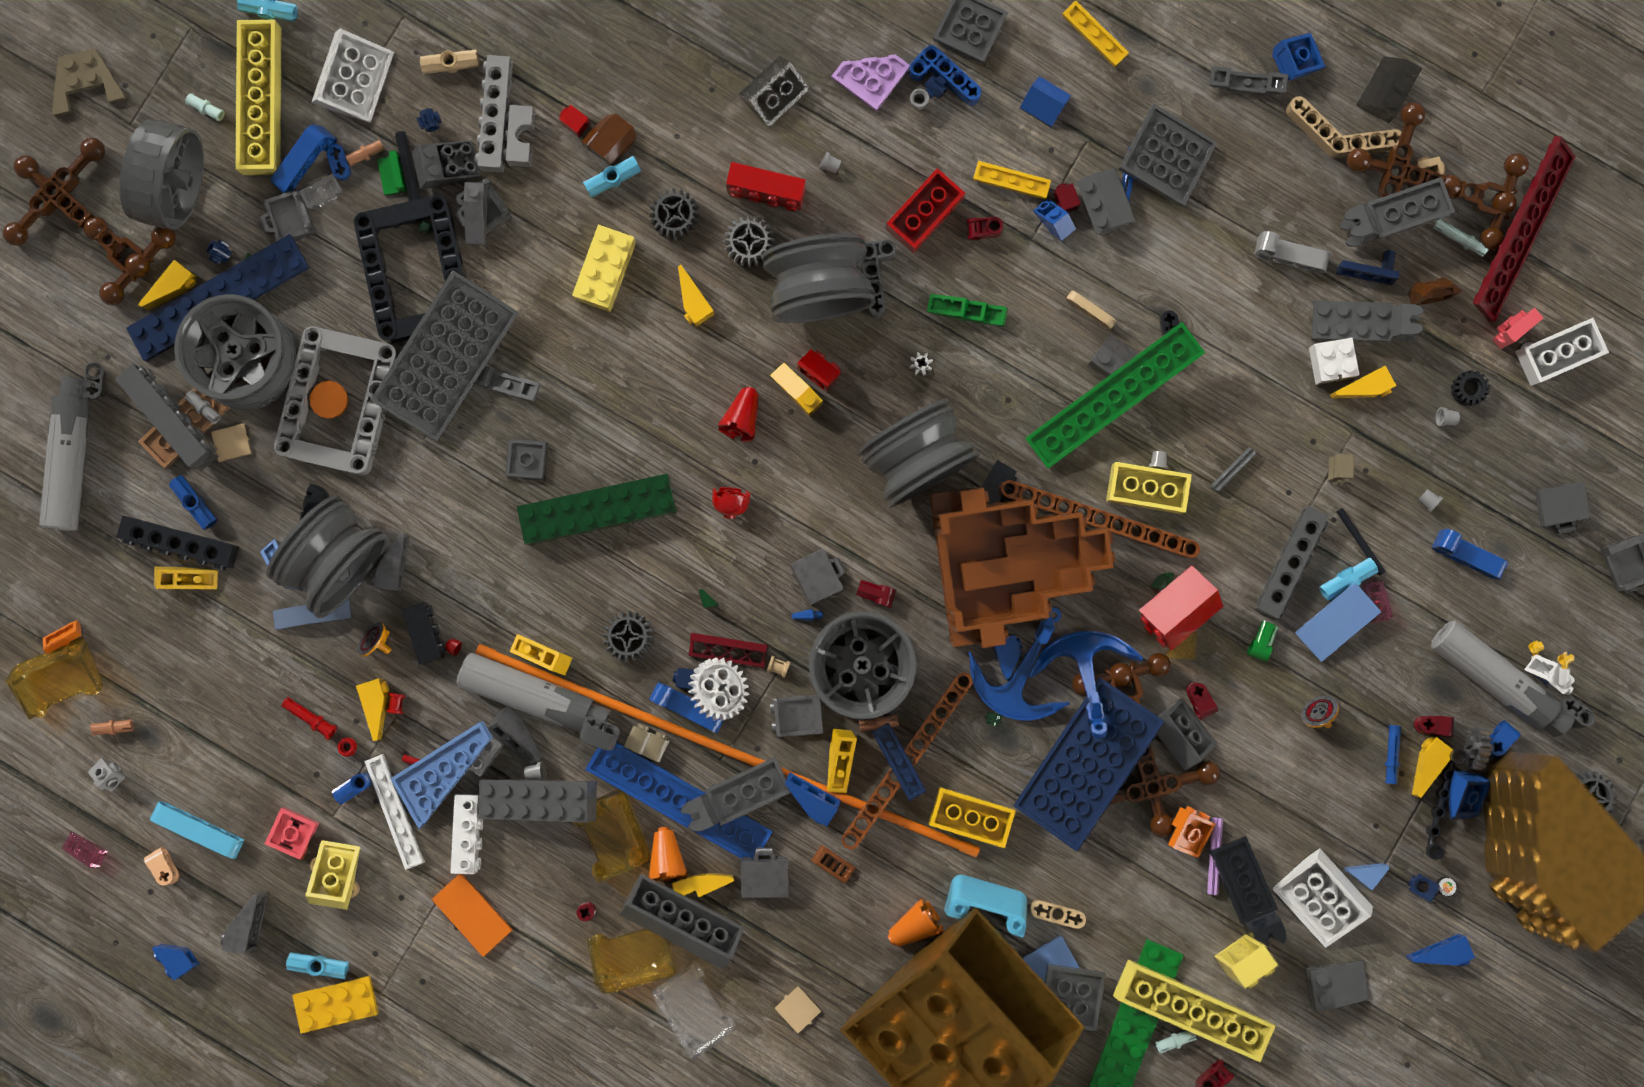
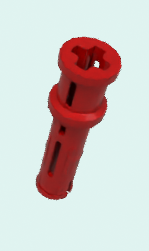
M290 697L283 701L282 708L310 725L312 731L319 732L325 736L327 741L337 731V725L330 724L324 720L322 715L317 716Z

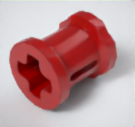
M389 693V705L385 712L403 714L402 704L406 695Z

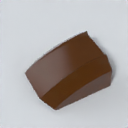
M611 114L605 116L581 143L583 147L593 152L605 161L607 165L615 166L636 140L637 136L632 125L619 115Z
M1438 278L1434 281L1414 283L1408 294L1410 303L1419 306L1449 300L1461 293L1462 290L1452 281L1446 278Z

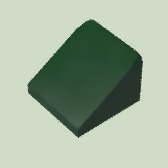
M700 589L699 593L703 608L719 606L712 597L703 589Z

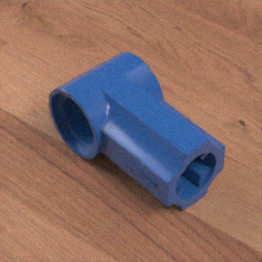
M362 772L334 789L332 793L336 802L342 805L371 787L372 780L370 775ZM359 777L363 778L365 782L364 787L358 784Z

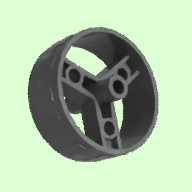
M147 119L138 126L126 148L120 173V200L124 213L129 219L171 230L180 228L188 220L198 200L204 173L203 143L196 130L155 119Z

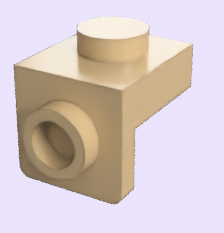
M1428 156L1418 159L1417 163L1413 165L1432 170L1440 175H1444L1445 166L1440 160V156L1431 159Z

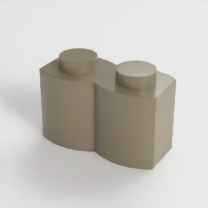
M1337 454L1334 457H1329L1328 481H1331L1332 485H1344V483H1349V480L1354 479L1355 455Z
M641 723L638 726L634 725L624 747L660 762L669 743V740L666 739L667 735L659 731L654 734L649 731L650 727Z

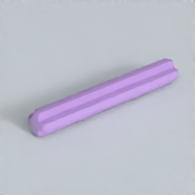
M1212 818V822L1216 823L1211 833L1210 850L1222 846L1223 819ZM1210 854L1207 893L1209 895H1218L1220 875Z

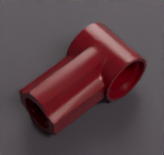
M860 580L856 596L891 608L897 590L885 585L879 586L865 580Z

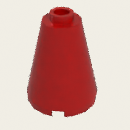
M746 387L740 390L718 424V430L722 434L732 439H735L736 436L740 437L742 442L753 441L759 394L756 389Z

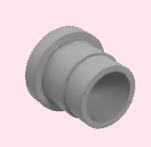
M916 89L911 93L910 102L914 109L921 110L928 104L929 95L924 89ZM916 98H922L924 102L922 104H917L914 100Z
M826 151L819 169L836 174L841 160L836 159Z
M1440 407L1435 417L1437 426H1456L1460 419L1459 412L1448 410L1445 407Z
M1154 451L1149 467L1168 470L1167 453L1164 451Z
M1427 489L1418 500L1428 508L1427 511L1431 512L1443 497H1438Z
M543 761L531 766H525L524 775L526 780H546L547 771Z

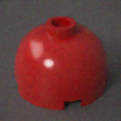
M719 487V491H716V488L712 490V504L718 513L724 514V518L734 519L736 515H741L747 510L751 493L747 490L746 493H741V489L732 487Z

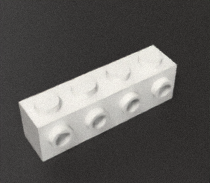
M455 794L451 854V873L475 874L481 868V858H478L479 850L482 849V838H479L480 830L483 829V819H479V794Z

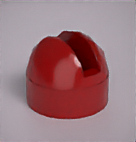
M456 639L448 640L445 648L448 653L456 656L462 648V642Z

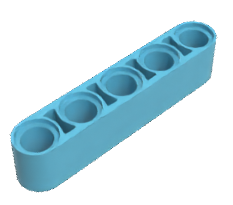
M158 801L150 818V821L231 859H236L244 843L242 838L162 801Z

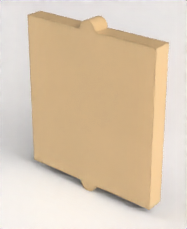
M244 423L211 432L214 446L217 448L216 453L219 456L217 458L218 462L252 454L249 444L250 437L247 436Z
M799 986L789 995H785L784 999L775 1007L776 1011L797 1033L808 1024L810 1025L812 1020L821 1012Z

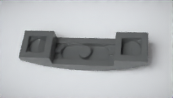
M1212 66L1209 86L1246 94H1286L1288 74L1271 72L1268 75L1231 71V68Z
M484 367L474 383L535 402L541 386L538 382L518 378L488 367Z

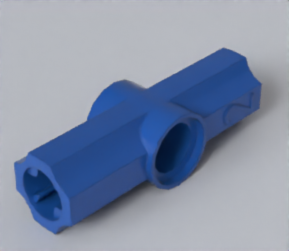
M183 475L175 477L170 481L169 487L180 499L182 506L190 512L203 530L211 528L216 524L218 519L205 504L203 497L197 494ZM195 498L196 505L191 507L190 502Z

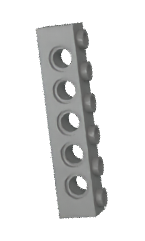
M487 55V61H484L483 71L486 75L485 80H482L484 98L480 99L482 116H479L478 121L479 128H481L480 135L477 136L479 153H476L475 164L478 165L481 171L504 173L505 159L503 158V150L506 148L505 130L508 126L506 112L509 111L513 62L510 56ZM501 74L498 80H493L494 75ZM498 92L499 96L497 98H491L493 93ZM492 111H498L495 117H490L489 114ZM496 129L494 135H488L489 130ZM488 148H495L493 153L486 154Z

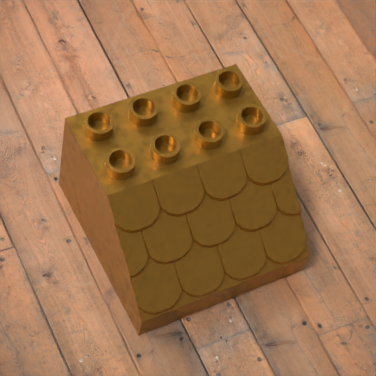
M1506 751L1505 754L1497 756L1487 765L1485 777L1490 780V787L1486 795L1487 802L1484 804L1486 827L1484 853L1486 871L1494 879L1488 885L1490 890L1503 903L1506 904L1510 901L1521 910L1515 915V918L1530 934L1536 931L1543 939L1550 937L1558 945L1564 942L1572 950H1576L1580 946L1597 952L1644 912L1643 852L1558 756Z
M974 908L964 918L951 925L918 951L911 960L850 1016L840 1031L891 1087H1046L1053 1081L1084 1026L1019 956L1017 951L999 934L989 920L977 908Z

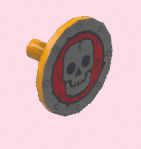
M383 623L373 624L364 633L357 649L360 656H368L376 648L386 654L390 653L391 647L385 644L390 631L385 629Z
M1318 696L1311 699L1302 709V721L1312 728L1323 726L1327 729L1331 728V722L1339 712L1338 702L1330 696Z

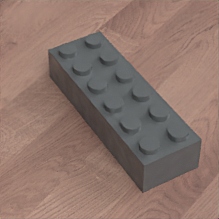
M130 365L115 378L117 383L186 465L199 471L204 470L219 457L215 452L217 448L210 441L207 442L203 438L205 434L202 430L192 425L191 422L193 420L187 413L181 412L179 409L181 407L174 398L170 399L167 395L168 390L161 383L158 384L154 380L156 376L151 370H146L143 366Z
M481 779L479 782V819L585 823L596 821L597 781Z
M640 874L634 882L619 914L722 969L732 960L745 928L643 874Z

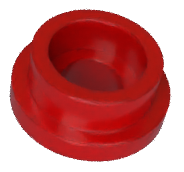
M349 737L341 739L337 745L339 754L344 757L354 755L357 751L356 741ZM347 743L351 746L349 751L345 749Z

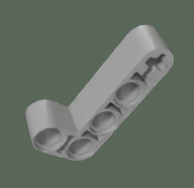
M1264 231L1258 236L1254 252L1255 257L1316 273H1326L1330 258L1328 251L1280 240V235L1271 231Z

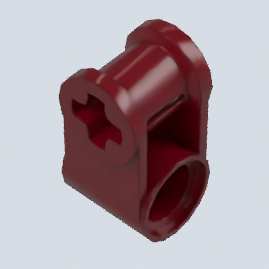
M998 217L971 218L966 220V224L969 227L968 240L996 238L1002 233L1003 222ZM991 224H997L999 226V229L997 231H992L989 228V226Z
M1192 682L1187 685L1186 695L1200 720L1218 712V707L1204 684ZM1195 688H1199V689H1200V690L1197 692L1198 695L1193 693V692L1196 691Z
M1419 716L1414 720V728L1419 733L1453 737L1454 717Z
M1219 1059L1196 1079V1087H1203L1206 1081H1210V1087H1223L1235 1075L1233 1072H1229L1223 1064L1224 1061Z

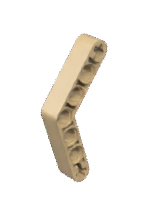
M1295 97L1286 107L1287 115L1331 158L1347 157L1353 149H1356L1352 142H1356L1359 148L1367 150L1369 154L1390 152L1391 148L1398 144L1401 135L1400 130L1393 129L1342 136L1305 98ZM1306 118H1311L1314 124L1308 123ZM1320 131H1324L1327 137L1321 136ZM1371 139L1375 140L1378 146H1374L1371 143ZM1333 144L1339 145L1340 151L1336 150Z

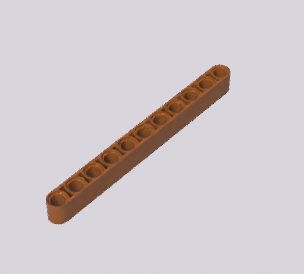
M1012 480L1001 483L998 488L1000 496L1011 501L1023 500L1022 493L1026 490L1030 493V500H1033L1034 504L1036 503L1038 510L1053 515L1075 513L1081 508L1085 512L1087 526L1095 529L1107 528L1113 535L1183 558H1193L1200 553L1199 544L1193 540ZM1006 484L1010 485L1013 489L1010 495L1004 492ZM1043 496L1049 500L1047 507L1042 506L1040 502ZM1061 502L1065 503L1067 506V510L1065 513H1062L1059 510V504ZM1097 514L1101 515L1103 518V522L1101 525L1097 524L1095 521V517ZM1116 520L1121 524L1119 531L1113 527V523ZM1134 526L1139 530V534L1136 537L1131 532ZM1152 532L1157 536V540L1154 543L1149 538ZM1170 538L1175 542V546L1172 549L1168 546ZM1188 544L1191 545L1193 549L1190 555L1186 552V546Z
M960 673L953 679L904 748L906 755L912 758L911 764L913 767L971 687L972 678L969 674ZM959 677L967 679L968 684L966 687H961L958 684ZM952 692L956 695L957 700L955 703H950L947 700L948 693ZM938 708H942L946 712L943 719L936 716ZM926 724L934 726L933 734L925 732L924 727ZM916 739L923 742L921 750H916L913 747V742ZM891 768L843 834L841 842L845 848L854 849L860 844L901 786L899 782L891 780L890 775L893 772ZM887 787L890 794L887 798L880 796V788ZM870 803L878 805L877 813H869L868 805ZM859 819H865L867 822V827L864 830H859L856 826ZM847 835H854L856 838L854 845H846L845 838Z

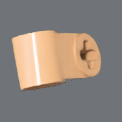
M164 847L157 849L144 858L146 866L152 872L158 884L168 885L178 881L179 871L174 865L169 852Z

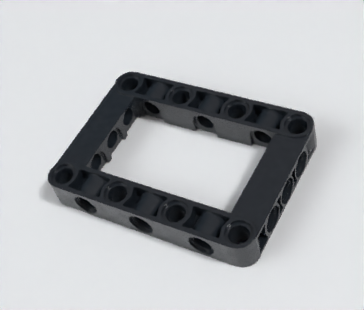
M441 195L360 212L354 218V227L379 337L386 343L394 344L409 340L425 313L396 319L392 290L385 272L387 267L383 249L380 247L378 240L380 230L392 227L396 229L401 225L417 224L418 221L431 219L444 280H447L452 270L466 278L451 207ZM443 203L442 209L435 210L437 204ZM369 220V224L366 227H362V222ZM451 239L449 246H443L445 240ZM377 256L376 262L370 264V258ZM385 292V297L382 300H378V295ZM393 329V334L390 337H386V331Z

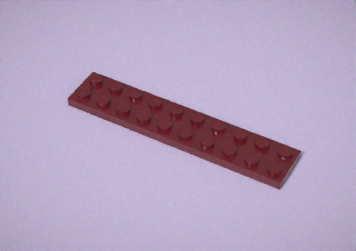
M1554 136L1551 144H1549L1546 155L1540 162L1539 169L1523 197L1521 206L1516 211L1515 218L1499 246L1496 257L1491 262L1490 269L1474 297L1473 305L1490 322L1496 321L1576 158L1575 154L1560 136Z

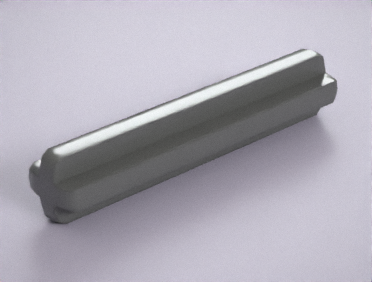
M1248 447L1211 484V488L1215 492H1219L1256 455L1255 450Z

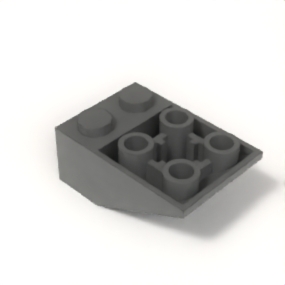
M472 140L417 145L412 152L420 189L437 188L480 177L478 165L475 164L476 155Z

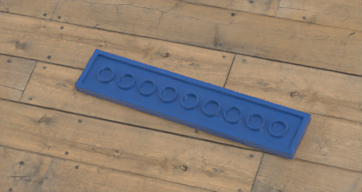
M617 742L613 750L597 748L585 769L687 828L693 820L691 819V814L681 813L682 806L686 802L706 794L704 791ZM743 815L722 826L717 823L703 831L694 832L739 858H754L756 848H764L773 831Z

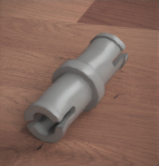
M194 390L186 394L185 400L196 408L198 414L205 416L212 424H216L220 420L221 415L210 406L207 400H203Z

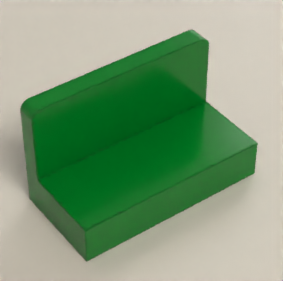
M396 150L389 151V157L377 160L385 196L407 192L399 153Z

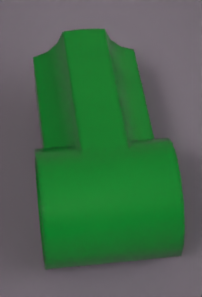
M1261 621L1256 637L1250 643L1247 655L1267 662L1272 652L1271 645L1278 626Z

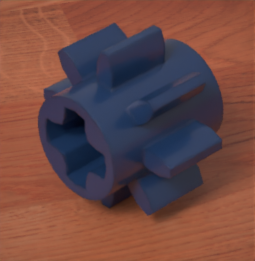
M933 75L924 85L930 99L933 97L939 99L947 91V87H945L947 81L941 75L938 78Z
M431 108L422 110L419 113L420 117L417 118L420 129L425 128L426 132L436 131L439 128L438 124L442 123L438 111L434 112Z
M223 240L212 241L206 251L210 255L208 259L218 264L227 262L231 256V251L228 249L230 245Z

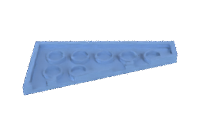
M484 721L474 725L390 778L418 829L425 825L493 737Z

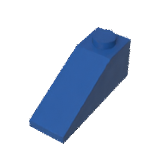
M790 772L785 782L786 787L810 818L814 819L816 823L827 827L838 810L841 800Z
M1460 933L1406 955L1408 960L1416 963L1465 966L1470 963V960L1475 958L1466 936Z

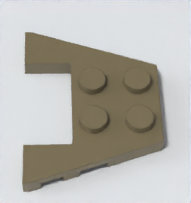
M95 48L58 57L52 107L53 116L59 117L72 113L68 94L101 86L105 87L107 101L110 104L127 100V97Z

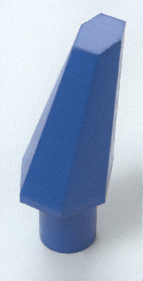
M813 609L792 614V619L812 622L814 619L823 618L822 611H813Z

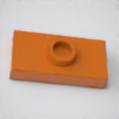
M78 620L43 637V650L49 654L82 636L81 624Z

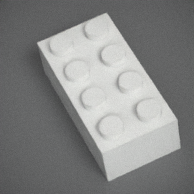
M1594 318L1515 351L1530 386L1609 353Z

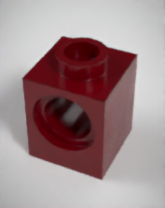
M1067 183L1058 185L1053 193L1056 204L1066 212L1079 209L1081 203L1074 184L1067 185Z

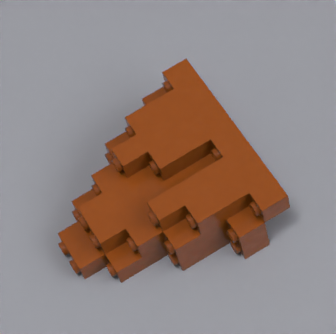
M980 487L929 493L950 642L953 647L976 643L982 648L1005 645V639H1008V631L1003 625L1050 618L1049 612H1052V607L1047 598L1093 591L1095 578L1091 571L1114 568L1115 554L1114 551H1111L1110 543L1113 542L1111 532L1107 528L1085 531L1087 527L1086 517L1080 512L1035 517V515H1038V509L1033 500L1023 499L1004 503H989L987 491Z

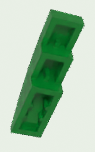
M930 294L927 313L1000 327H1005L1008 312L1007 307L988 305L986 302L938 294Z

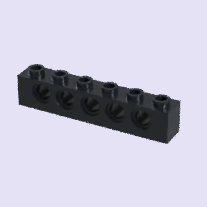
M122 515L116 538L123 539L122 543L134 546V543L141 544L140 548L152 551L153 548L160 549L159 553L170 556L171 552L178 554L177 558L188 561L190 557L195 558L196 563L207 565L208 562L215 564L214 568L225 571L226 567H234L239 550L237 545ZM142 529L144 535L139 539L138 532ZM161 534L162 541L158 544L156 538ZM179 539L181 544L179 548L176 549L174 544L175 541ZM195 544L199 545V550L197 553L193 552V547ZM216 549L218 554L213 559L211 556L212 550Z

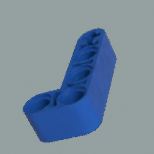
M927 46L910 64L909 75L912 80L921 81L932 72L937 78L941 75L947 81L946 86L967 105L973 106L979 102L981 96L979 85L937 47ZM933 54L936 58L930 60L926 55ZM945 66L949 69V71L942 72L940 68ZM919 67L923 72L916 73L913 69ZM960 79L963 84L957 85L954 83V80Z
M310 125L271 178V183L282 193L293 191L320 152L327 151L330 145L336 144L337 138L323 126Z
M1443 529L1438 532L1431 547L1432 550L1492 579L1501 580L1508 561L1461 539L1462 535L1454 530Z
M661 682L657 683L649 698L650 701L666 707L715 733L719 732L724 720L720 721V719L714 721L712 716L706 718V712L700 714L701 707L695 708L694 706L697 702L691 701V697Z

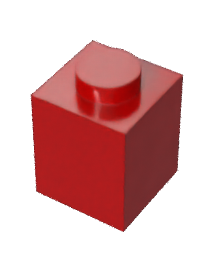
M571 104L560 113L559 120L561 124L578 138L591 124L589 118Z

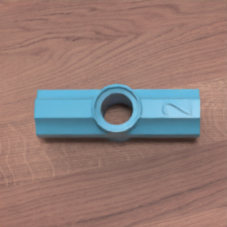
M237 0V9L239 11L256 14L263 19L274 20V18L292 22L297 19L296 4L278 0Z
M634 156L615 166L605 168L602 173L583 183L592 198L610 188L618 187L621 182L640 173L641 169ZM610 174L617 175L616 179L612 181L608 180V176Z
M1367 558L1354 567L1341 571L1336 575L1337 577L1319 586L1320 592L1329 601L1344 592L1354 582L1359 586L1363 580L1379 572L1377 565L1371 558Z
M290 952L286 962V970L309 973L312 976L322 975L346 979L349 962L326 958L322 955L312 956ZM315 961L320 962L321 970H317L314 967Z

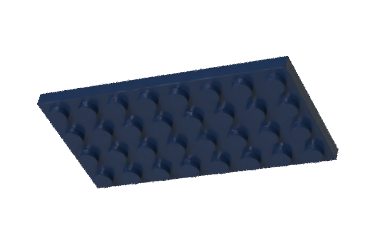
M1100 677L1096 681L1095 687L1100 703L1103 706L1104 723L1107 725L1106 736L1096 738L1092 735V724L1089 723L1086 708L1089 701L1086 696L1013 805L1076 852L1079 851L1165 723L1164 720Z

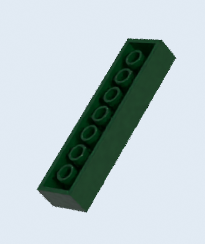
M668 474L516 506L524 544L528 546L677 513Z

